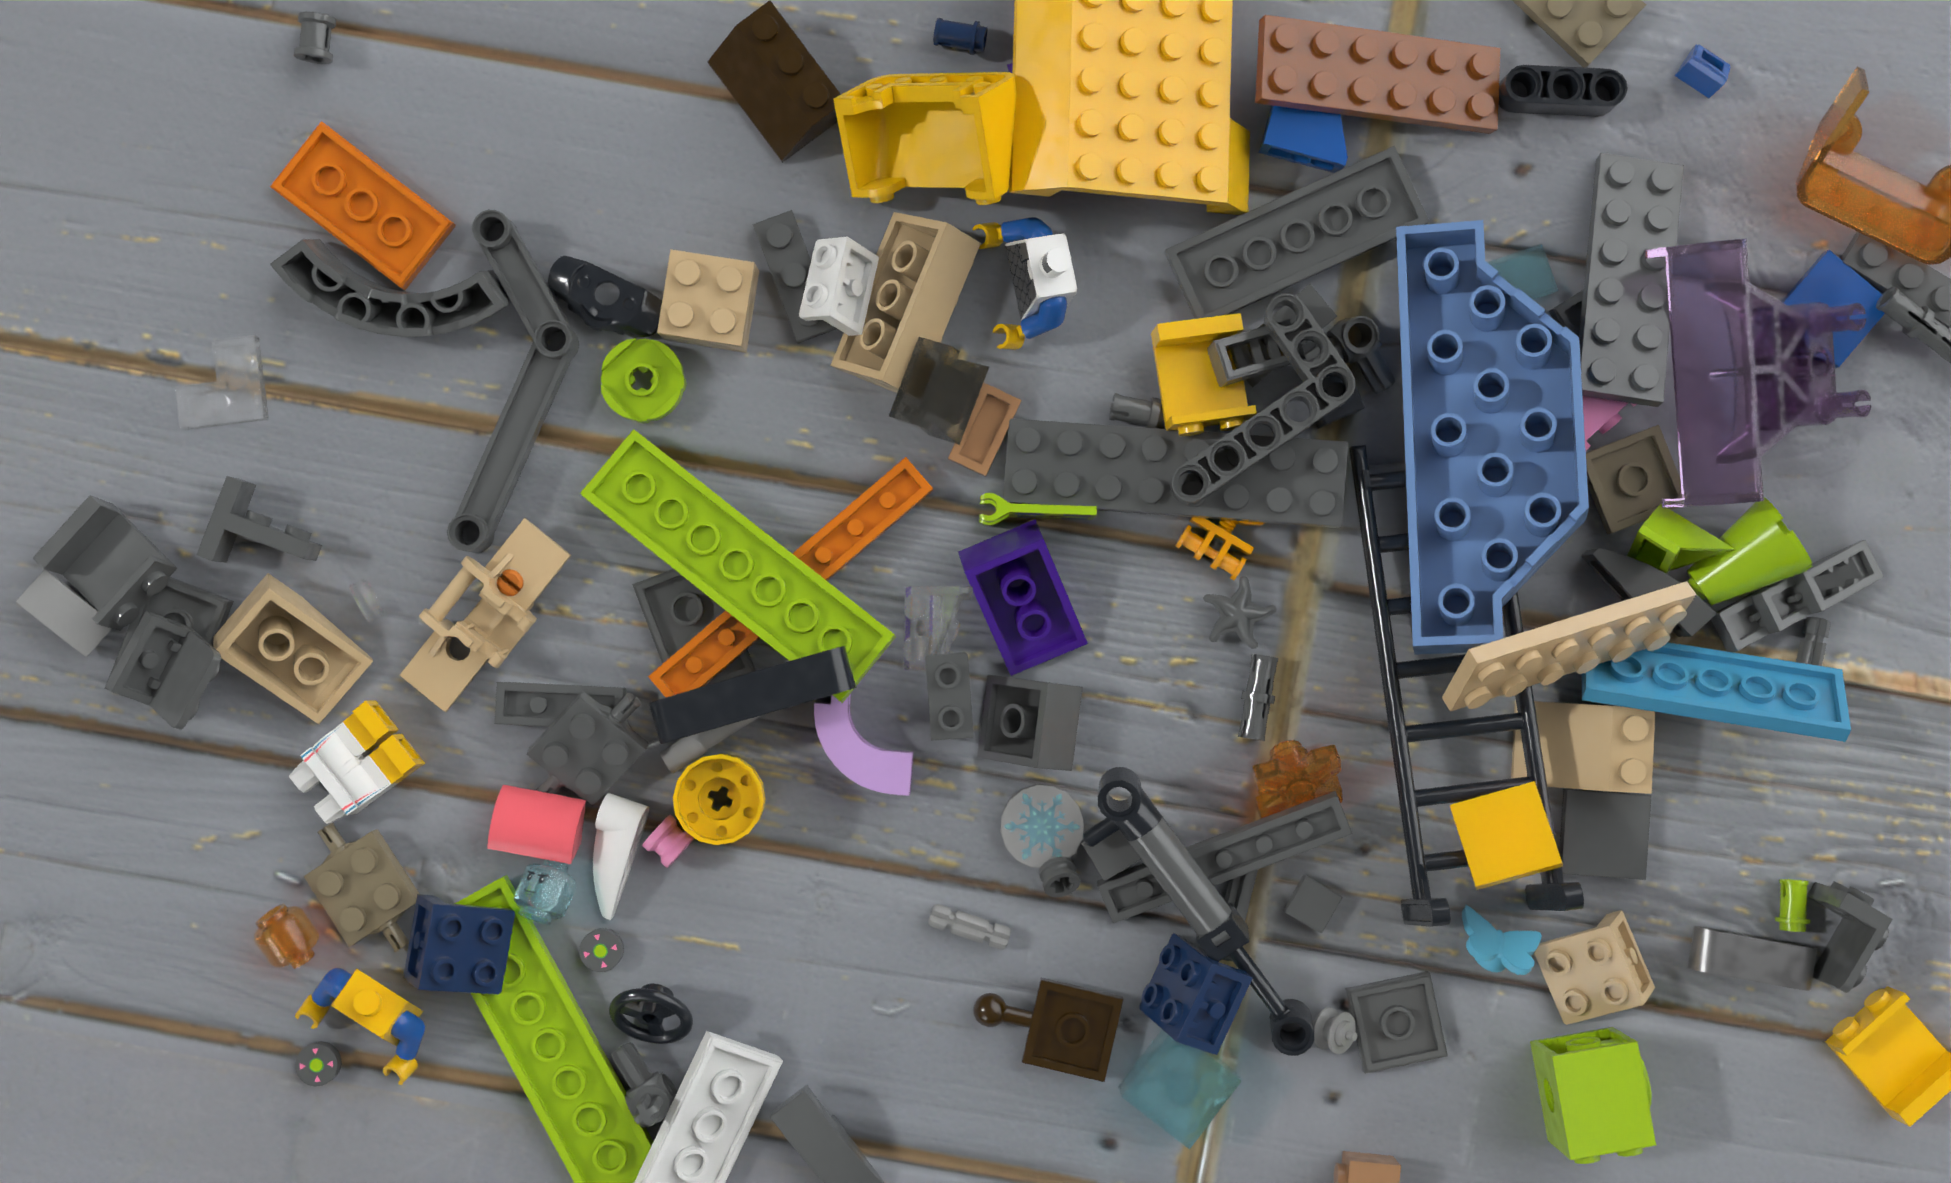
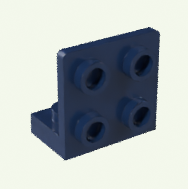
M417 894L403 979L418 990L500 994L503 986L515 912L508 908L447 904L436 896Z
M1173 933L1168 944L1160 953L1159 963L1150 983L1143 990L1139 1009L1176 1042L1217 1055L1253 977L1245 971L1210 959L1185 938Z

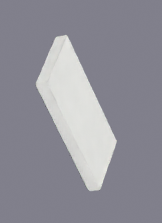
M706 1031L634 1183H726L783 1060L775 1054Z

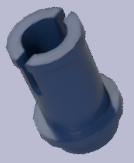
M937 18L933 42L936 46L942 45L969 50L970 55H975L976 51L984 52L988 28L980 26V21H975L972 25Z

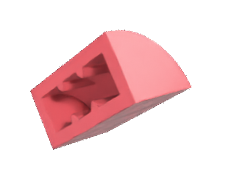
M503 785L492 814L487 849L571 864L581 845L586 800Z

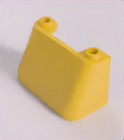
M1010 72L889 74L867 80L833 98L852 197L869 198L871 203H882L892 200L894 193L904 187L965 188L966 197L975 199L978 205H989L999 202L1001 196L1009 189L1017 96L1014 74Z

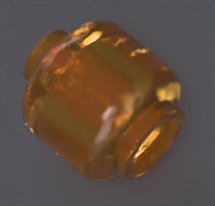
M280 904L266 912L256 921L255 924L258 929L254 933V942L273 967L281 968L291 965L293 969H296L314 957L315 952L312 948L319 940V932L301 907H287L285 904Z

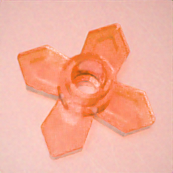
M1283 741L1271 749L1268 762L1252 767L1253 779L1259 793L1255 798L1260 819L1336 791L1340 803L1343 801L1342 788L1336 776L1341 772V759L1335 745L1308 751L1305 747H1302L1299 741Z

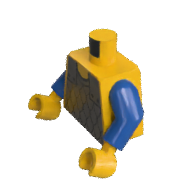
M342 968L330 970L321 980L313 994L307 996L295 1014L296 1019H299L301 1015L310 1017L314 1022L310 1028L315 1029L329 1011V1005L331 1004L332 1007L372 1033L397 1046L396 1055L384 1066L383 1073L385 1076H388L394 1071L399 1076V1085H402L418 1067L415 1057L425 1032L424 1022L420 1018L424 1011L357 968L352 974Z

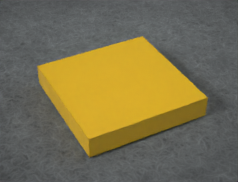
M1535 781L1450 805L1476 890L1563 867Z

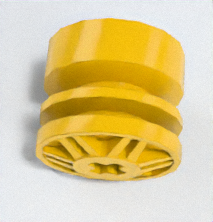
M727 754L704 756L688 765L678 778L673 794L675 816L684 831L700 842L713 845L734 843L749 834L761 818L766 801L764 785L755 768L743 759ZM723 786L729 789L727 796L733 801L731 806L723 805L718 810L713 807L715 800L709 796L712 790L718 792Z

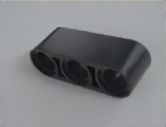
M1519 65L1511 69L1499 83V106L1505 111L1512 113L1604 116L1625 98L1628 89L1627 81L1621 73L1612 69ZM1511 81L1521 82L1527 89V97H1520L1514 94L1511 89ZM1553 83H1559L1566 87L1569 94L1568 99L1556 96L1553 91ZM1595 85L1604 86L1609 91L1610 101L1601 100L1596 95Z

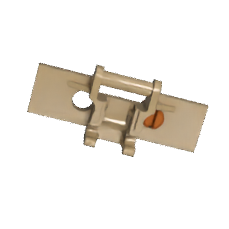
M524 518L485 567L475 559L466 556L461 562L463 567L431 608H425L419 615L421 620L432 628L434 632L401 672L400 676L440 709L447 712L485 663L499 668L525 633L536 622L537 618L529 610L571 557V554L528 519ZM475 578L484 584L479 594L482 599L463 621H457L456 624H453L448 619L443 620ZM454 637L470 648L469 655L463 660L454 658L450 653L449 646Z

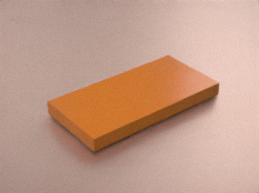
M322 121L270 186L403 290L408 288L456 226L447 217Z

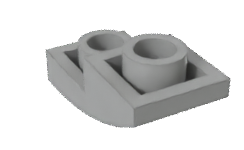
M45 569L16 600L27 612L86 658L112 629L97 625L92 618L98 611L82 599L77 592Z

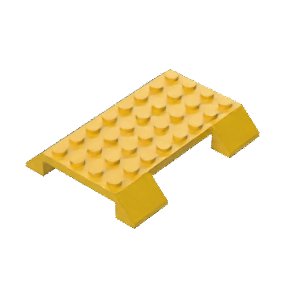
M1014 0L1012 73L1015 78L1017 96L1009 193L1050 197L1064 190L1207 204V212L1232 215L1247 213L1249 201L1250 131L1230 118L1233 0Z

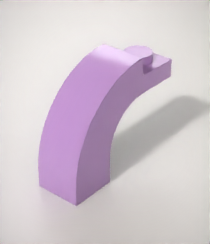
M851 694L843 703L831 696V703H814L815 727L820 743L832 763L846 777L860 786L876 792L910 795L914 751L883 749L866 741L856 730L851 718Z

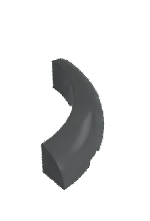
M302 239L270 263L282 280L307 302L313 303L342 323L381 335L421 337L449 333L487 319L509 304L508 295L493 270L479 271L458 284L434 292L416 293L400 291L374 283L355 273L333 255L320 239Z

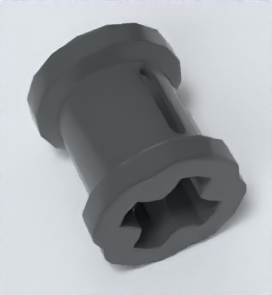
M300 12L298 15V22L301 23L299 47L294 49V57L310 63H332L333 54L329 52L331 30L336 27V19L316 12Z

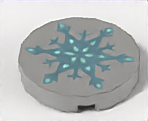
M1035 784L1019 790L1008 800L1001 815L1000 833L1005 848L1017 861L1031 868H1040L1050 859L1056 857L1070 858L1076 853L1083 839L1084 820L1078 804L1067 792L1052 785Z

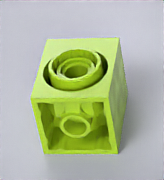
M1614 1027L1530 1041L1547 1140L1569 1160H1574L1577 1164H1590L1600 1161V1155L1617 1153L1618 1156L1623 1157L1642 1154L1645 1147L1657 1146L1650 1112L1652 1104L1651 1085L1646 1066L1640 1055L1638 1041Z

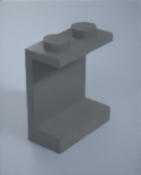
M91 495L33 557L43 569L63 575L98 611L92 618L97 625L119 631L138 617L143 605L153 595L165 588L168 578L177 569L113 503Z

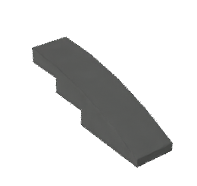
M1866 540L1856 542L1812 564L1813 567L1804 573L1767 585L1715 612L1716 615L1711 620L1726 651L1737 652L1768 634L1782 631L1810 614L1826 610L1882 579L1884 576Z

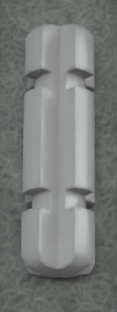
M941 904L933 906L929 917V925L943 931L945 928L951 929L950 933L979 943H983L984 940L989 942L988 946L1000 950L1006 948L1011 935V930L1007 926L995 923L993 926L989 924V920L959 910L954 913L951 912L950 907Z

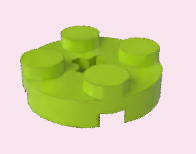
M635 338L619 343L607 354L601 368V392L606 403L613 411L625 419L643 424L660 420L669 415L680 403L687 385L683 365L678 356L667 345L653 339ZM640 370L645 374L650 370L653 373V377L650 380L652 384L650 389L640 388L636 391L633 388V385L636 383V378L633 375L636 371Z

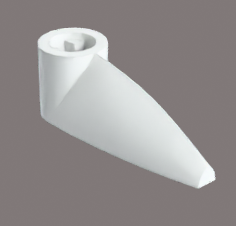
M607 793L597 814L595 823L597 830L593 852L595 892L601 914L609 920L614 917L649 813V806L611 793Z

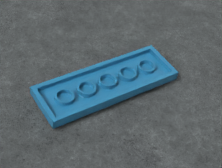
M1667 642L1655 651H1648L1647 649L1637 651L1623 661L1614 663L1612 660L1598 664L1592 670L1581 674L1582 700L1843 742H1846L1851 732L1842 669Z

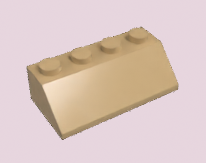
M894 212L876 254L879 260L862 335L849 336L844 333L830 366L887 390L917 398L981 243L947 222Z

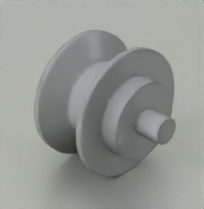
M1327 1007L1313 1021L1314 1044L1320 1049L1330 1048L1333 1053L1342 1054L1357 1039L1355 1020L1348 1012L1338 1014L1336 1009Z

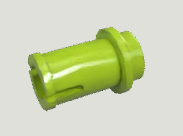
M1779 879L1780 915L1775 917V921L1779 922V930L1806 932V924H1811V919H1806L1808 881Z

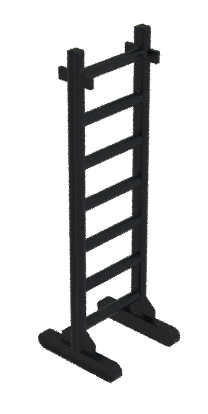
M1366 445L1351 446L1349 454L1413 897L1401 900L1402 918L1405 925L1428 927L1449 925L1451 917L1448 901L1446 898H1431L1427 872L1469 867L1464 850L1424 854L1418 807L1462 802L1535 781L1555 839L1532 686H1529L1515 695L1518 713L1406 726L1399 679L1455 673L1466 654L1402 662L1396 661L1390 616L1411 614V596L1387 598L1381 553L1409 550L1408 533L1378 536L1372 491L1406 487V470L1370 474ZM1517 592L1502 607L1506 637L1524 632ZM1513 730L1521 731L1527 777L1415 790L1408 743ZM1562 867L1541 872L1542 883L1526 885V901L1530 910L1569 911L1583 909L1584 896L1580 883L1564 882Z

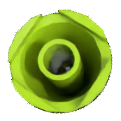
M1763 497L1756 501L1719 538L1735 550L1694 563L1687 570L1690 576L1687 582L1702 600L1706 599L1710 605H1714L1804 573L1813 567V563L1794 531H1790L1783 523V517L1767 498Z

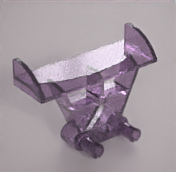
M1747 239L1644 250L1645 259L1665 258L1682 496L1663 498L1662 508L1764 501L1761 457L1791 430L1802 426L1828 425L1835 421L1836 418H1864L1868 416L1871 405H1855V402L1871 400L1866 390L1836 392L1833 332L1860 331L1864 328L1866 318L1850 320L1849 318L1852 315L1866 314L1864 307L1860 303L1829 307L1823 302L1785 305L1750 284Z

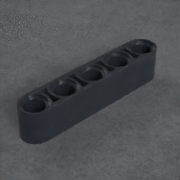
M841 646L650 702L649 706L659 742L663 744L857 687L846 648Z

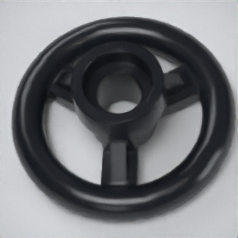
M646 984L642 988L623 991L613 998L609 1006L610 1018L619 1030L634 1039L648 1043L666 1044L679 1041L689 1034L693 1026V1018L687 1006L675 998L669 988L660 984ZM623 1014L637 1018L641 1023L647 1025L648 1029L633 1024ZM676 1014L680 1019V1025L672 1030L665 1031L662 1025L663 1019Z

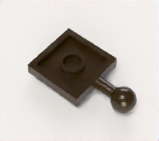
M1041 977L1033 1011L1008 1006L999 995L986 993L976 1000L973 1013L976 1020L985 1027H995L1002 1022L1029 1028L1022 1063L1105 1082L1124 999L1122 996Z

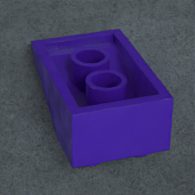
M1036 519L958 551L964 573L1011 676L1088 644Z

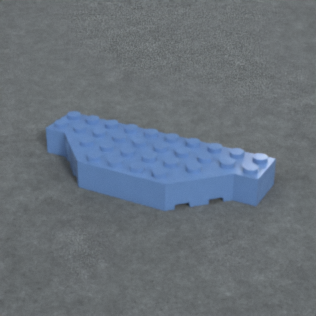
M1483 220L1396 227L1414 655L1467 653L1468 649L1503 639L1502 607L1585 522L1589 509L1579 337L1566 326L1562 327L1545 313L1543 307L1521 289L1513 287L1499 275V272L1485 261Z

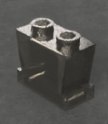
M919 337L889 417L919 427L930 436L960 445L989 366L958 358L960 351L954 347Z

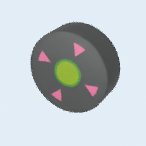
M607 928L595 929L587 934L582 940L579 949L583 964L595 972L611 970L620 962L624 953L621 937L615 931Z
M314 1042L303 1048L298 1054L295 1062L296 1073L307 1085H325L340 1072L342 1065L341 1055L337 1048L328 1042Z

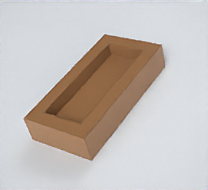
M983 383L948 460L986 477L1009 429V421L1014 419L1022 400Z

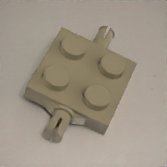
M334 823L319 830L317 833L321 836L331 853L323 864L303 877L348 947L356 944L368 935L381 931L394 949V952L408 945L409 940L397 921L401 919L407 909L416 904L419 892L379 830L375 829L359 840L349 843L344 841Z

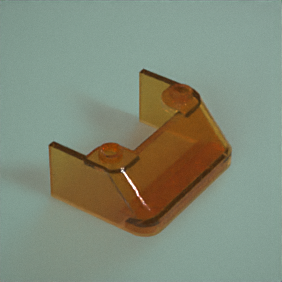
M1857 66L1817 127L1796 180L1797 197L1805 207L1919 262L1929 265L1942 263L1951 257V165L1937 171L1927 186L1853 151L1862 137V124L1855 113L1870 92L1865 70Z

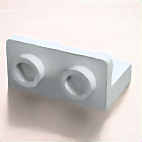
M849 237L817 240L814 246L799 317L805 321L824 320L849 336L862 335L879 257Z

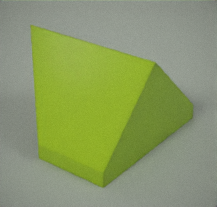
M1660 504L1638 530L1627 556L1647 563L1667 574L1669 571L1735 549Z

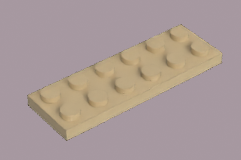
M1686 581L1468 649L1442 699L1450 712L1467 706L1469 709H1475L1484 705L1491 698L1501 695L1512 697L1522 692L1526 687L1538 683L1549 685L1560 679L1563 675L1575 671L1578 674H1583L1606 661L1612 660L1614 663L1625 660L1637 651L1644 649L1655 651L1670 640L1669 634L1675 625L1687 615L1686 609L1695 598L1696 593Z

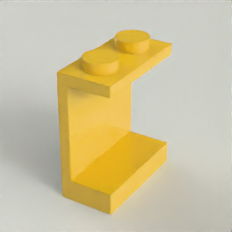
M1241 313L1159 323L1151 332L1166 431L1178 430L1179 436H1192L1203 433L1204 427L1220 425L1221 431H1231L1257 414L1256 405L1248 406L1244 380L1219 387L1207 348L1213 341L1240 334L1244 330ZM1228 350L1227 353L1233 370H1235L1236 367L1230 350Z
M1887 986L1885 989H1878L1871 993L1864 1001L1865 1006L1853 1017L1841 1020L1833 1028V1035L1825 1043L1893 1119L1911 1127L1951 1091V1053L1946 1051L1907 1007L1906 1003L1910 998L1906 993Z

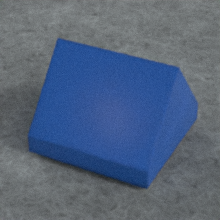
M1696 44L1676 72L1675 77L1707 98H1710L1726 83L1731 67L1730 64L1709 50Z

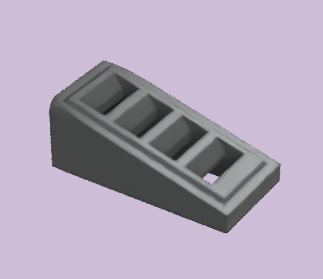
M1292 318L1278 322V324L1289 326L1294 324V320ZM1266 326L1215 340L1207 348L1219 387L1234 384L1291 365L1285 355L1281 356L1278 345L1267 331ZM1264 339L1270 360L1265 361L1258 340ZM1300 343L1298 345V353L1305 360L1306 356ZM1246 344L1253 362V365L1249 366L1247 365L1241 347ZM1228 350H1230L1236 367L1235 370H1233L1227 353Z

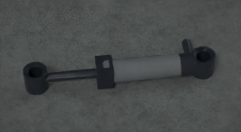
M1114 767L1107 770L1102 775L1098 788V807L1106 818L1083 833V839L1086 844L1094 847L1120 830L1196 932V941L1206 955L1217 962L1229 956L1238 969L1245 971L1253 977L1250 983L1251 987L1271 1012L1269 1016L1271 1038L1275 1048L1288 1056H1298L1305 1053L1314 1042L1313 1021L1309 1008L1303 1002L1296 999H1285L1282 1001L1243 948L1245 944L1249 943L1247 923L1233 904L1229 903L1227 905L1143 791L1138 775L1125 767ZM1116 787H1122L1127 789L1131 796L1125 800H1115L1108 792ZM1288 1023H1297L1301 1025V1027L1296 1031H1286L1282 1029V1027Z

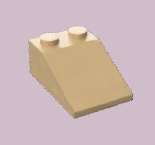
M269 573L266 574L214 635L213 647L221 654V659L317 724L322 722L373 662V659L308 601Z
M1515 700L1514 713H1518V711H1517V705H1516V700ZM1534 701L1547 787L1652 794L1655 732L1654 711L1614 705ZM1513 730L1511 778L1527 777L1521 731Z

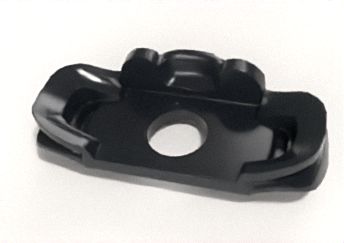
M561 256L552 265L548 277L549 287L552 288L556 297L568 303L570 311L580 316L585 321L584 323L592 329L614 331L620 335H624L627 331L640 337H649L658 331L662 300L646 289L587 261L570 256ZM603 283H612L619 289V298L611 305L600 304L595 298L596 289Z

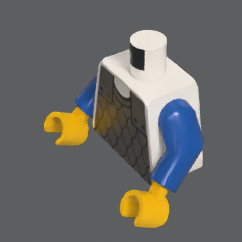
M1036 217L1003 222L1002 225L997 222L982 223L972 228V231L982 229L985 232V242L980 244L979 249L998 247L1003 243V240L1006 242L1005 247L1021 325L997 324L993 328V333H1006L1005 342L997 346L999 349H1020L1024 344L1025 337L1032 339L1059 327L1065 319L1067 306L1077 293L1066 235L1064 233L1053 235L1052 229Z

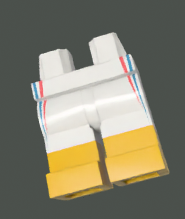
M365 700L352 711L353 714L322 737L313 747L302 753L300 756L304 761L289 775V778L303 793L310 791L320 782L330 793L314 806L315 811L326 824L332 823L346 815L358 814L370 803L425 764L403 734H394L399 729L376 700Z

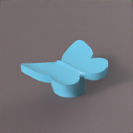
M1466 905L1462 911L1464 929L1469 935L1466 948L1477 963L1491 972H1502L1505 968L1517 975H1526L1531 972L1535 963L1531 956L1540 943L1541 933L1538 931H1508L1503 933L1501 930H1496L1486 919Z

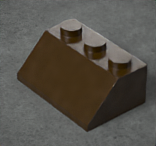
M771 0L739 22L707 61L782 163L838 122L833 98L841 95Z

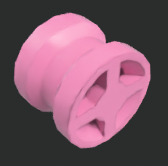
M670 814L646 839L642 847L647 851H655L660 856L661 863L668 868L689 846L694 837L681 830L677 826V819Z

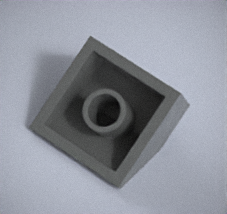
M987 675L977 758L1039 769L1072 771L1083 687Z

